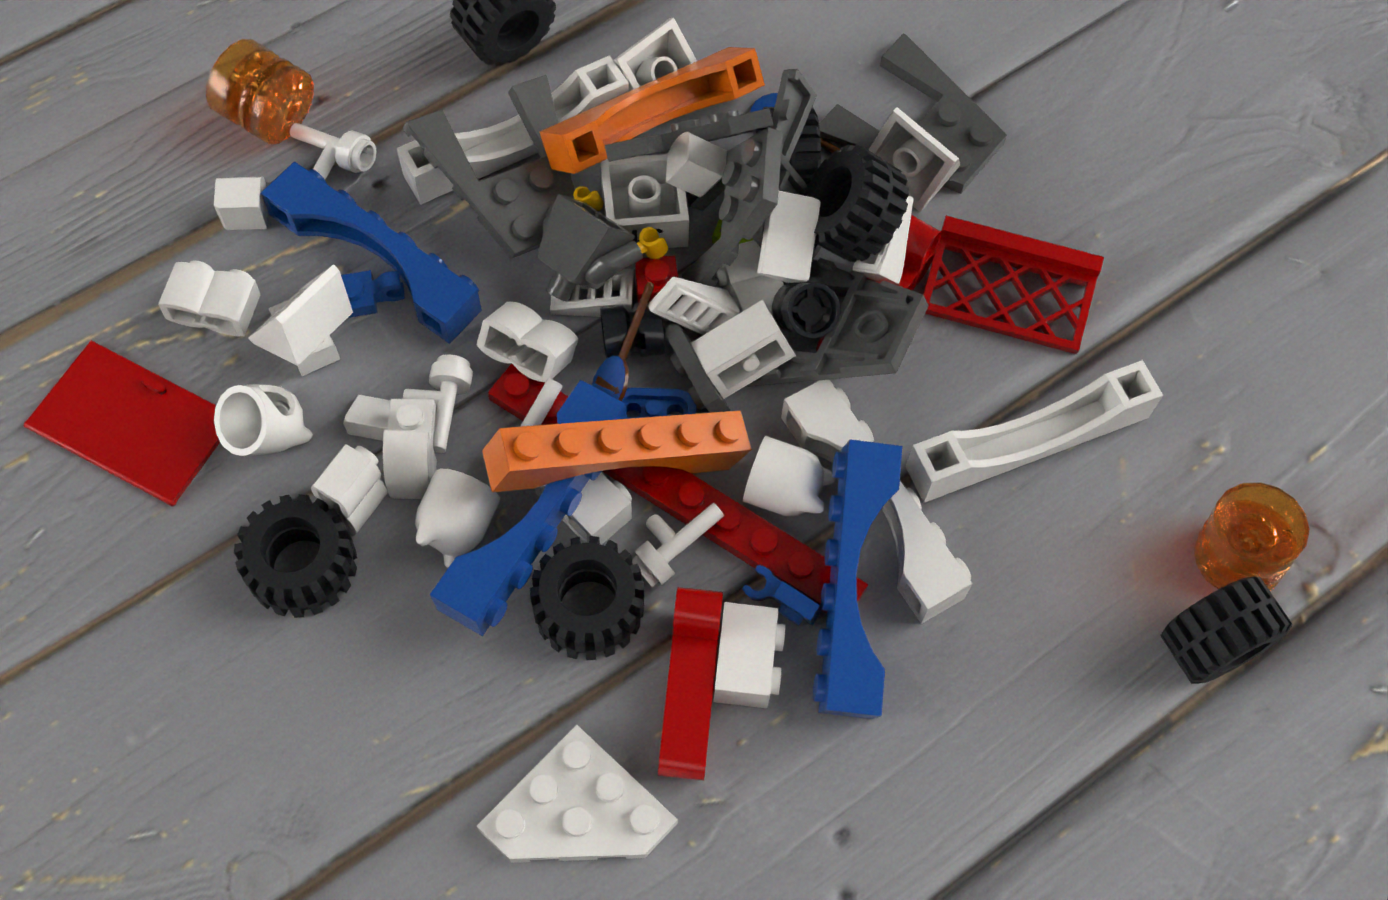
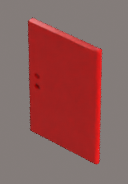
M92 340L31 416L24 422L25 428L172 507L176 505L178 499L220 444L214 424L215 404Z

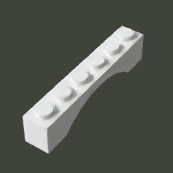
M610 55L575 70L563 84L551 93L558 123L629 92L628 81ZM519 115L488 128L454 133L477 179L538 153ZM414 140L398 147L397 152L403 176L418 202L422 205L453 191V184L439 167L435 169L423 155L425 150Z
M1141 360L1106 373L1066 398L1024 417L982 429L952 430L914 444L905 467L923 503L1145 420L1150 417L1163 394L1145 363Z
M819 380L784 399L781 419L800 447L814 455L823 457L833 463L836 451L841 452V449L850 439L874 442L869 426L863 420L858 421L850 410V402L845 392L839 387L835 388L830 380ZM900 481L899 490L885 503L882 511L890 524L897 548L899 567L897 589L922 624L964 600L973 583L970 581L971 574L966 564L960 558H954L947 548L946 539L940 527L934 522L930 523L921 511V503L916 493L909 487L905 488Z

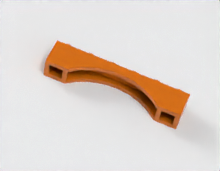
M727 47L540 131L539 133L551 169L576 174L608 159L605 145L633 139L674 118L712 105L735 100L765 86L755 48Z
M738 410L499 428L484 447L482 453L491 491L502 492L534 489L578 475L626 467H672L690 473L730 470L752 448L741 411Z

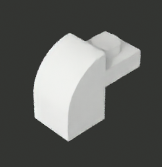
M434 399L390 400L388 429L384 430L383 471L390 499H422L436 471L437 459L433 449L436 414Z

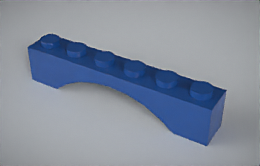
M294 161L261 192L269 215L296 235L335 238L359 245L382 258L395 271H399L400 278L406 284L412 296L419 323L450 344L482 311L478 293L479 289L469 277L465 275L458 276L450 271L440 257L434 253L426 254L420 250L406 233L401 231L396 233L390 229L376 212L372 210L366 212L360 208L346 191L342 189L336 191L330 187L316 170H306Z
M582 380L578 382L557 412L558 424L627 419L624 402ZM602 471L578 475L547 484L534 506L509 531L478 550L456 557L430 593V597L437 610L482 637L489 626L495 627L503 618L508 606L506 601L514 589H521L530 578L533 570V565L531 564L540 551L546 552L552 546L558 533L557 526L565 515L571 516L577 509L582 498V489L589 479L594 481Z
M850 439L841 449V452L836 451L834 455L832 477L839 479L837 495L831 496L828 512L829 521L835 522L834 538L827 540L825 548V565L831 566L830 584L824 583L821 593V610L827 611L826 628H820L817 638V655L823 656L822 674L815 675L813 684V701L819 702L818 713L866 719L882 716L885 669L873 652L862 626L857 603L856 573L861 548L870 525L885 503L899 490L903 446Z

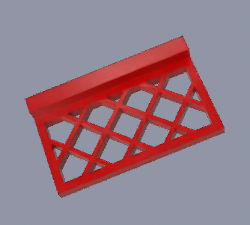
M946 215L923 293L929 305L925 314L1077 355L1104 257ZM944 249L961 253L968 265L950 274L942 261ZM990 261L1000 264L1007 274L989 284L979 268ZM939 270L943 278L936 281ZM972 271L982 289L965 297L956 284L955 279ZM1028 272L1039 274L1046 284L1045 287L1030 295L1018 278ZM1011 281L1022 299L1004 308L994 290ZM1068 282L1085 286L1083 298L1071 305L1067 303L1058 287ZM948 284L958 300L947 307L930 303L932 292ZM1051 292L1062 310L1044 319L1034 300ZM987 294L997 312L985 318L976 315L969 303ZM1026 305L1037 323L1028 328L1016 326L1009 313ZM962 307L965 312L959 311L957 309ZM1080 308L1078 317H1076L1073 311ZM1066 316L1074 328L1072 341L1056 337L1048 324ZM1041 328L1043 333L1037 332V330Z

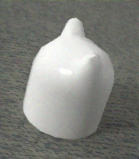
M271 384L233 386L220 396L215 407L214 424L216 435L222 446L231 454L239 456L274 454L293 446L305 444L313 436L312 432L304 426L303 410L296 396L279 386Z
M765 436L753 463L745 488L743 502L783 516L797 517L805 512L821 513L824 511L825 505L818 496L821 493L822 486L831 485L835 478L832 477L830 470L822 467L818 457L808 450Z
M440 468L436 470L417 508L415 519L417 543L422 547L428 544L439 550L443 554L444 565L449 568L456 557L470 552L482 541L500 503V496L496 492H492L487 484L472 476L451 469Z

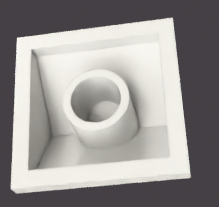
M669 18L613 61L628 81L629 91L697 60L675 19Z
M898 107L892 111L869 148L870 152L892 164L906 176L909 196L914 198L913 207L919 212L923 210L960 166L957 156Z
M333 264L305 284L252 333L248 339L253 344L298 366L353 313L338 268Z

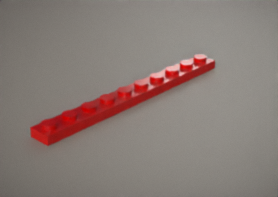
M511 363L488 391V397L490 401L524 421L545 382H539L525 376ZM559 392L541 425L558 424L557 412L568 398L567 395ZM660 466L626 467L602 471L685 525L714 502L725 516L702 534L704 537L755 569L757 565L768 568L778 580L790 585L821 606L822 588L824 583L830 584L831 566L825 565V557L695 475L682 469ZM856 577L858 603L869 584Z

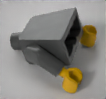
M579 186L573 193L574 199L558 194L552 212L544 218L538 258L555 270L546 288V292L560 300L568 301L576 284L598 289L615 274L641 260L643 253L651 259L663 257L668 251V245L665 238H659L657 230L652 227L644 228L639 234V242L636 243L633 241L635 237L633 234L599 212L604 202L598 191L590 192L588 187Z

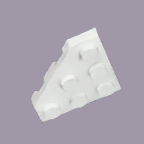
M576 725L477 825V828L511 863L559 859V861L598 860V858L609 857L634 859L646 858L678 824V819L588 734Z

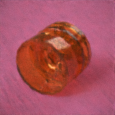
M241 39L231 44L217 59L206 84V100L210 109L236 125H241L243 129L267 144H279L290 137L291 126L295 123L302 124L309 112L314 92V84L310 74L300 67L293 65L285 58H279L273 51L253 39Z
M1257 482L1242 483L1228 489L1217 501L1209 518L1197 535L1193 550L1197 568L1206 581L1217 589L1243 578L1259 576L1267 588L1272 591L1307 546L1310 529L1306 513L1292 496L1275 486Z

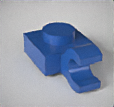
M371 270L341 275L353 313L348 318L378 313V302H393L405 299L404 284L400 282L399 271L385 272L375 280Z
M757 565L755 571L760 576L766 578V585L759 591L744 585L742 588L744 593L754 601L774 599L780 604L778 613L798 626L803 620L813 626L822 612L821 606L790 585L778 580L768 568Z

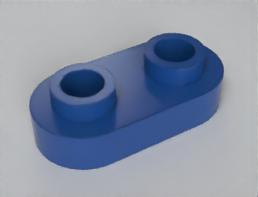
M627 388L622 400L626 405V412L636 410L640 413L635 418L668 416L673 411L679 412L681 415L696 414V405L690 394L680 389Z

